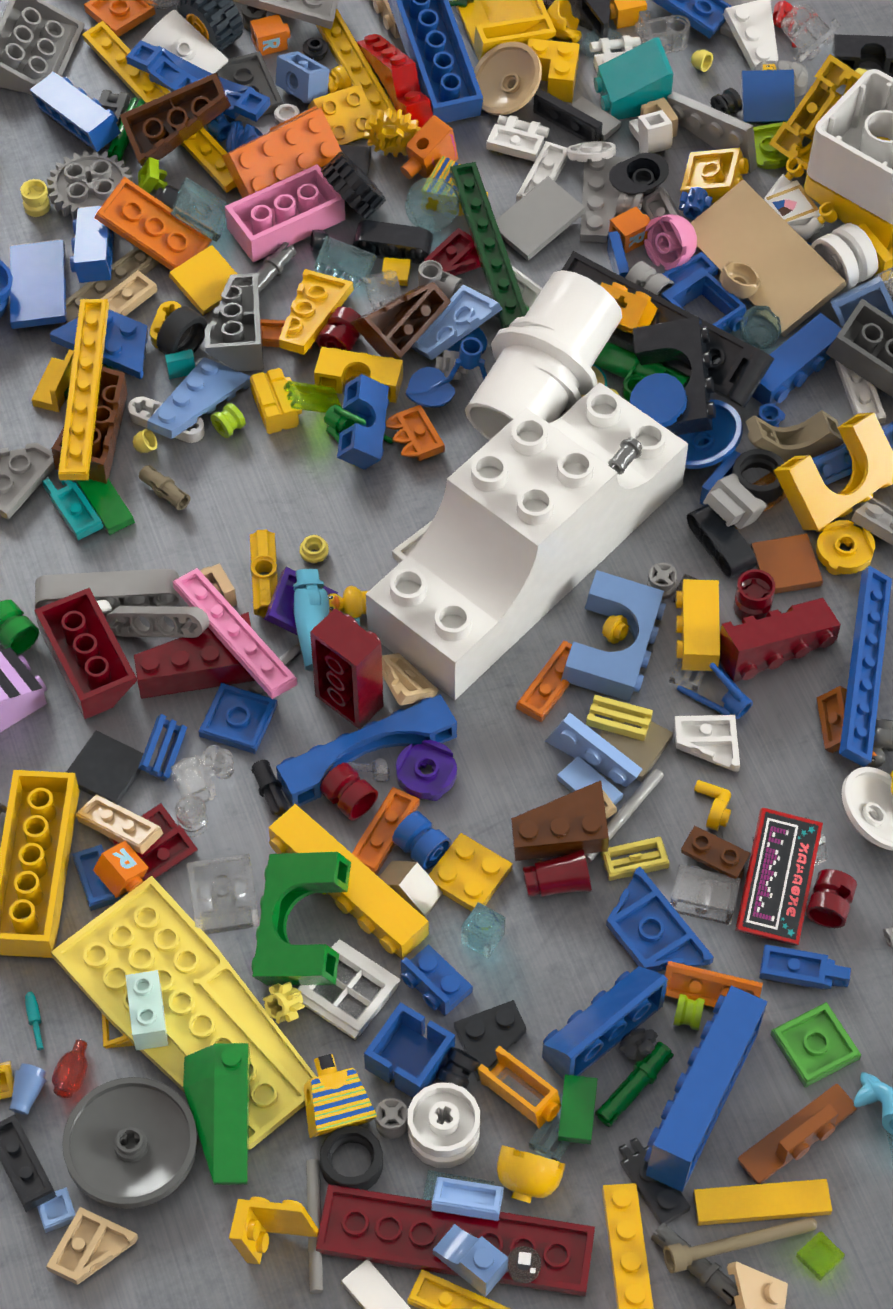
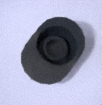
M641 153L613 166L609 172V180L612 186L620 192L633 195L643 193L644 196H647L657 190L659 185L666 180L669 174V166L666 160L658 154Z

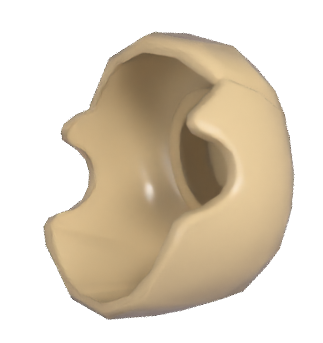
M728 261L720 273L719 279L722 287L738 299H746L754 295L761 284V278L758 277L757 272L750 265L742 262Z

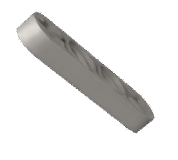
M118 606L106 616V620L114 635L123 637L194 638L202 634L209 626L207 614L198 607ZM139 616L145 617L149 621L150 627L143 625ZM164 616L169 617L174 622L175 627L167 625Z

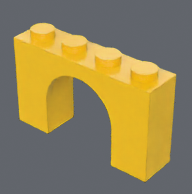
M874 412L858 413L837 427L852 459L851 478L846 487L840 492L834 493L824 484L811 455L794 456L774 470L803 530L823 531V528L837 517H844L853 511L852 507L857 503L870 500L874 496L873 492L893 484V451Z

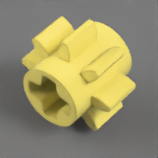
M291 982L283 985L277 983L269 987L271 995L263 998L267 1014L276 1019L277 1024L285 1020L291 1022L298 1019L297 1011L305 1007L302 992L292 987Z

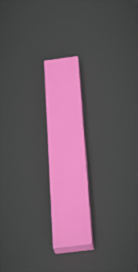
M198 568L172 581L173 588L190 607H198L207 614L209 618L208 628L271 699L297 685V678Z

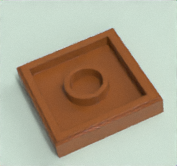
M808 534L751 543V548L757 560L756 568L769 573L775 581L774 594L822 586L823 579Z

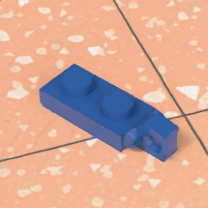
M764 945L759 978L818 989H831L832 986L848 988L851 968L835 965V961L828 959V955Z

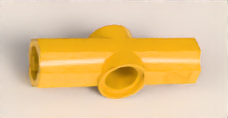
M267 529L256 530L255 533L250 534L254 615L261 616L262 618L266 616L278 583L275 533L269 532ZM262 572H268V573H269V574H266V575H260V573H262Z

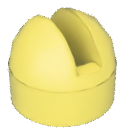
M697 50L691 56V63L697 70L706 72L712 65L713 54L709 51Z
M144 429L133 437V447L140 453H148L157 448V439L151 430Z

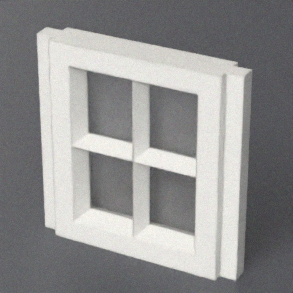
M339 939L331 947L339 953L336 985H300L298 990L302 992L305 1007L356 1040L397 990L401 979Z

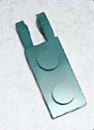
M47 478L42 481L52 503L77 540L103 529L101 519L76 482L73 483L72 480H59L64 487L57 490L50 479Z

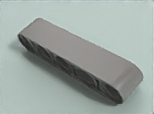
M148 569L43 575L35 581V609L89 587L96 601H109L112 610L118 606H175L179 603V594L173 588L172 581L178 579L179 574L172 569Z

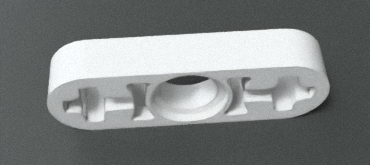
M147 397L132 399L128 405L130 420L137 425L147 428L148 419L163 403ZM197 418V423L188 428L191 429L190 431L186 429L175 438L188 443L200 441L205 434L202 418Z

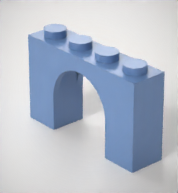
M596 570L585 609L606 616L622 615L626 617L634 643L622 651L607 652L573 641L561 681L564 679L569 681L570 684L630 702L633 691L639 693L644 676L639 674L640 668H647L652 651L646 650L648 643L654 644L659 627L654 626L655 619H662L666 603L661 602L664 591Z

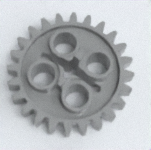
M84 150L83 156H79L74 152L73 159L63 157L65 164L56 163L57 170H50L51 177L47 178V191L50 203L55 205V210H62L64 217L71 213L72 220L77 219L78 208L103 205L123 177L132 182L133 178L130 168L125 167L124 160L118 162L117 155L109 158L108 152L105 151L100 156L95 150L92 155H89Z

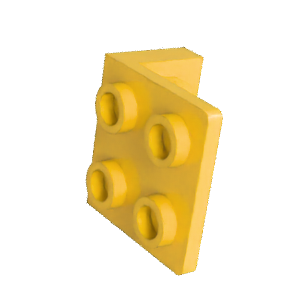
M361 84L315 98L309 104L308 109L314 106L321 107L339 145H345L364 138L366 120H369L372 112Z
M251 1197L250 1200L238 1199L229 1239L247 1263L260 1265L262 1253H266L269 1245V1235L267 1232L318 1237L319 1229L305 1207L297 1201L283 1200L282 1203H274L262 1197Z

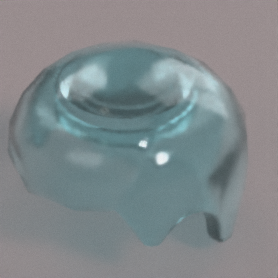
M753 306L745 312L740 321L742 339L744 342L760 350L770 348L776 344L781 335L780 318L768 306Z

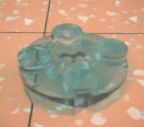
M428 177L421 179L413 184L409 190L405 202L406 214L413 225L425 228L431 232L445 229L453 223L455 217L459 214L457 192L443 178ZM429 197L439 202L435 212L432 209L427 210L425 206L429 203Z

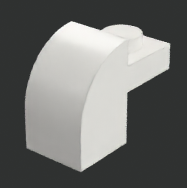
M663 110L638 116V119L629 121V130L639 143L640 153H656L671 148L673 141L672 122Z

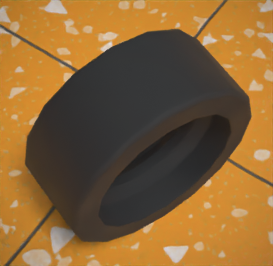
M183 306L176 309L166 318L157 336L159 350L167 355L192 349L194 354L205 338L206 319L189 307Z
M751 449L742 453L735 460L732 474L734 473L738 476L739 482L754 497L768 504L777 500L783 493V489L774 472L776 468L784 464L780 456L765 449ZM750 468H762L773 473L776 480L769 485L758 486L746 481L742 473Z
M345 1126L334 1130L326 1137L320 1150V1168L323 1177L330 1185L361 1190L370 1189L377 1183L383 1171V1150L379 1140L371 1131L360 1126ZM347 1143H359L369 1150L371 1165L362 1175L345 1177L338 1174L333 1167L332 1155L335 1150Z

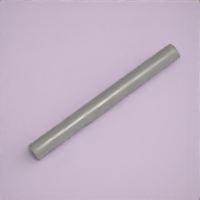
M654 769L607 824L609 841L664 777L659 769ZM599 853L585 854L586 861L591 863Z
M310 1159L306 1161L307 1212L319 1229L321 1223L320 1161ZM308 1236L309 1291L311 1294L323 1293L322 1253L316 1251L318 1237Z

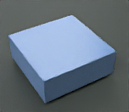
M67 1187L55 1191L57 1197L37 1206L45 1233L71 1224L76 1215Z

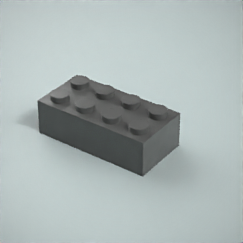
M861 299L826 351V354L893 397V318L864 299Z

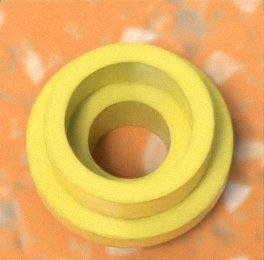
M318 535L306 537L300 545L301 557L310 563L323 561L329 553L327 542Z

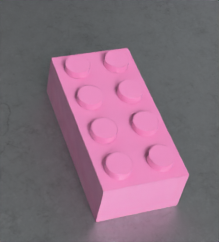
M318 164L225 206L227 229L253 263L275 253L283 242L289 243L288 246L310 237L312 230L323 231L346 220L345 201L333 189V186L328 183Z

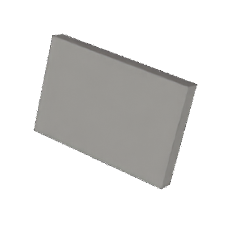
M547 176L496 219L502 239L529 261L585 213V206Z

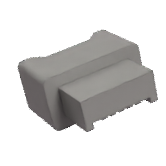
M734 473L718 480L703 501L705 505L708 504L727 522L726 525L728 527L734 524L738 529L756 522L767 507L763 500L754 497L739 482L738 476Z

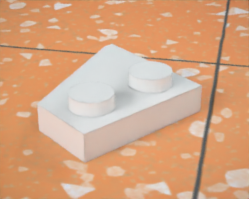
M735 715L674 717L676 749L734 772H739L740 759Z

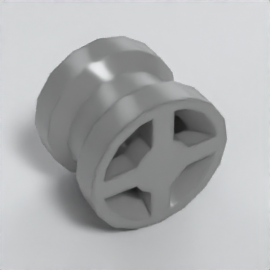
M620 192L616 214L620 215L634 207L641 211L644 194L633 195Z
M668 563L654 564L648 572L647 586L663 590L662 599L670 598L676 590V569Z
M388 1098L378 1104L376 1107L377 1117L375 1118L376 1128L380 1135L389 1139L402 1136L408 1129L407 1106L396 1098ZM389 1121H395V1122H396V1124H395V1123H389V1124H387V1123H388Z

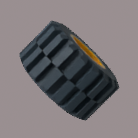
M180 0L178 2V13L220 52L243 34L242 18L232 0Z

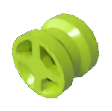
M232 403L226 404L223 407V411L215 412L210 417L214 428L224 438H229L233 435L235 429H241L246 425L243 414Z
M680 994L673 1025H690L693 1030L699 1031L705 999L698 998L692 1000L688 999L687 995Z

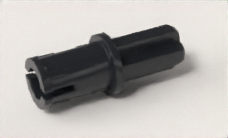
M268 760L257 761L252 765L251 771L259 784V794L265 798L271 813L281 817L289 810L287 801L281 791L282 783L276 779Z

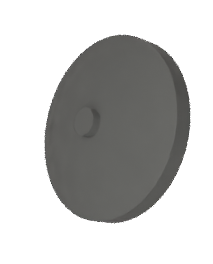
M141 1077L115 1079L96 1087L85 1095L72 1110L65 1125L62 1141L64 1160L68 1172L77 1187L94 1201L121 1209L148 1206L164 1199L175 1191L189 1174L196 1158L198 1146L194 1117L183 1098L167 1085L156 1080Z

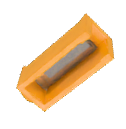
M499 1046L495 1050L498 1064L491 1071L483 1064L477 1068L481 1084L494 1091L540 1129L546 1121H552L560 1110L561 1103L558 1090Z

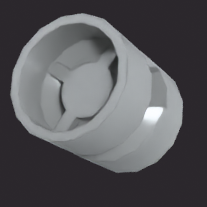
M643 261L635 264L625 277L627 280L661 297V293L674 286L672 280L661 273L656 274V270Z

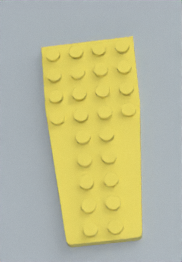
M150 876L51 951L54 960L109 1022L122 1034L126 1035L133 1045L134 1040L125 975L158 970L169 1046L140 1051L183 1092L185 1056L213 1044L249 1043L251 1059L248 1150L254 1148L305 1106L304 1084L309 1079L317 1076L269 1014H267L266 1010L212 940L153 876Z

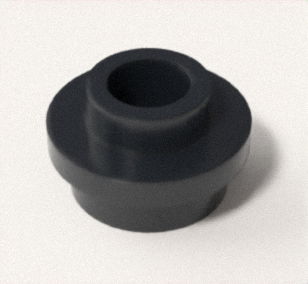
M310 38L303 44V53L315 61L324 59L328 52V44L321 38Z

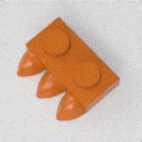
M421 405L396 413L386 421V428L399 430L394 435L393 441L407 444L401 451L402 456L409 458L417 457L419 461L445 452L443 441Z

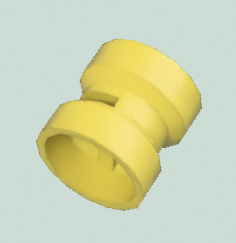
M38 179L24 182L20 191L25 212L32 217H40L47 214L50 210V202L46 184Z

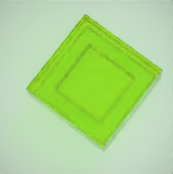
M820 1231L797 1252L796 1257L821 1281L844 1259L845 1254Z

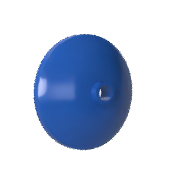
M710 399L711 402H714L716 408V418L712 419L713 430L677 435L688 443L685 468L699 469L712 466L727 458L737 448L742 438L743 425L738 412L731 405L720 400Z

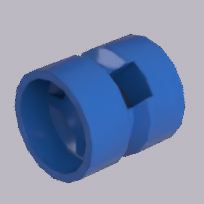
M419 811L409 814L398 825L392 836V841L405 853L411 852V858L418 862L424 870L435 866L451 845V839L441 830L432 828V822Z

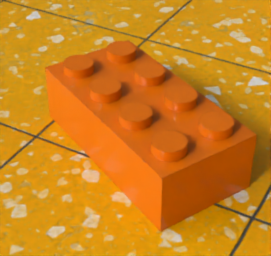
M320 107L222 155V158L241 197L244 198L317 164L321 168L327 165L342 150Z

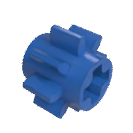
M691 187L688 193L682 192L679 210L683 211L686 218L694 220L711 206L712 197L708 196L707 191L701 187Z

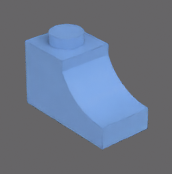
M456 1224L433 1248V1254L485 1297L508 1270V1257L484 1237H474Z

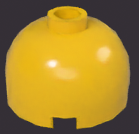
M501 1145L496 1169L501 1184L513 1191L511 1198L531 1203L532 1197L545 1198L557 1189L563 1177L566 1164Z

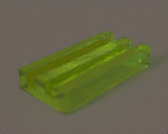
M288 381L284 386V390L289 392L287 394L288 400H293L290 403L291 408L326 413L335 404L341 406L333 387Z

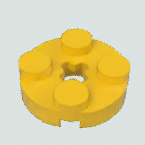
M838 520L827 524L818 536L816 543L817 557L832 575L854 574L870 566L875 550V541L872 534L863 527L861 529L858 526H854V522L849 520ZM841 543H845L847 547L852 548L850 551H844L840 549Z

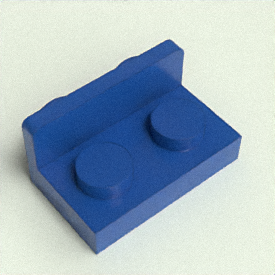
M429 944L411 960L407 957L401 960L400 976L404 983L411 989L416 988L423 995L425 1003L432 1010L438 1009L444 1016L473 992V986Z

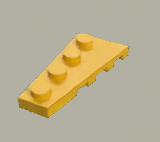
M304 269L302 274L303 280L298 285L296 299L293 300L291 305V313L286 318L279 337V347L305 355L317 339L324 325L327 324L333 311L337 307H341L353 292L352 281Z

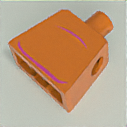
M433 115L407 143L406 150L409 160L400 167V170L408 179H412L418 173L428 180L441 156L457 161L459 158L453 128Z

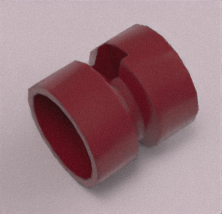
M337 307L317 337V344L320 349L321 347L351 351L355 341L359 339L361 334L350 322L361 317V315L351 308Z
M752 569L742 573L739 577L733 609L740 620L750 616H754L756 620H759L771 611L776 584L769 573L763 570Z
M347 762L333 768L326 775L320 786V792L333 804H337L338 809L351 821L357 820L366 814L378 797V791L365 779H361L358 772Z
M824 869L818 872L813 888L814 893L810 897L806 910L807 917L814 923L827 928L835 929L845 926L850 910L849 904L852 903L857 888L856 880L847 873L835 869Z

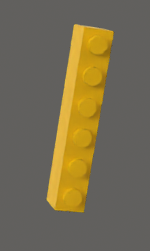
M294 804L268 827L269 844L277 854L339 852L351 861L348 891L328 894L335 899V904L343 913H350L357 919L358 925L367 934L373 933L388 953H395L401 959H404L429 935V921L299 806Z

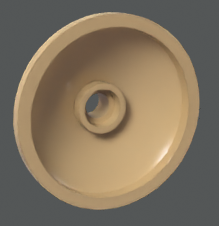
M506 42L492 48L480 59L474 69V73L483 95L482 110L491 115H507L521 109L532 99L539 87L542 76L540 59L532 48L521 42Z

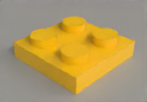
M460 833L429 873V877L440 888L443 895L474 914L479 915L511 872L513 863Z

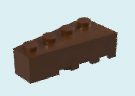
M213 73L119 116L137 160L143 167L149 157L161 160L231 107L222 82L217 74Z
M103 366L100 378L89 479L107 484L128 393L125 373ZM64 427L51 448L56 470H59Z

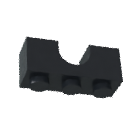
M834 34L831 49L832 56L854 71L863 62H875L881 66L883 73L893 77V36Z

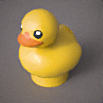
M350 585L344 590L343 597L334 593L328 594L329 613L336 608L344 612V615L349 614L353 618L367 614L366 593L368 591H360L356 586Z

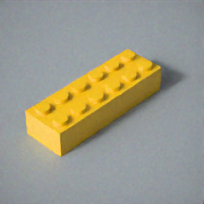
M13 770L0 847V955L53 958L51 951L56 948L75 814L79 798V787L75 773Z

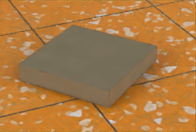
M651 721L644 741L605 730L601 732L600 736L643 769L636 778V780L643 782L672 740L673 732ZM627 722L622 723V724H626V725H629V726L637 727V728H640V729L642 728L641 726L634 725V724H630V723H627Z

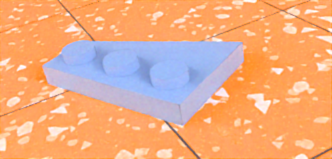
M462 285L450 298L451 303L411 347L419 354L433 360L436 356L443 353L444 350L450 348L502 310L500 304Z
M571 713L561 721L545 740L548 744L573 758L581 757L593 769L624 787L629 786L643 770Z

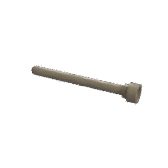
M805 1218L693 1247L681 1245L680 1243L667 1245L663 1250L664 1261L670 1273L684 1271L695 1260L814 1231L817 1228V1221L814 1218Z

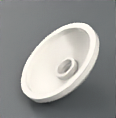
M858 768L845 778L842 785V801L845 813L853 827L866 840L878 847L893 851L892 777L890 774L877 768Z

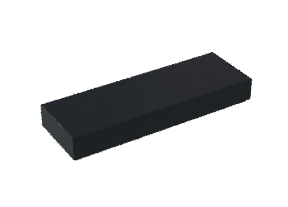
M540 88L534 94V113L587 142L601 141L602 122Z
M14 1114L0 1121V1162L25 1212H28L57 1196L16 1115Z

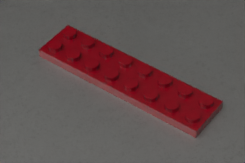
M328 1184L316 1244V1251L324 1255L361 1261L368 1259L374 1263L459 1276L433 1254V1248L456 1224L474 1237H484L508 1257V1270L498 1283L586 1297L595 1233L594 1226L500 1212L499 1220L494 1221L432 1211L431 1200ZM519 1252L531 1253L532 1265L530 1268H536L535 1273H530V1268L528 1270H521L517 1267L516 1261L519 1258Z

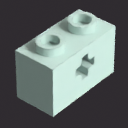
M158 970L125 975L132 1036L136 1051L169 1046Z

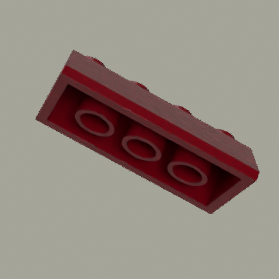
M90 587L35 609L39 630L84 719L113 708L135 684L137 677Z

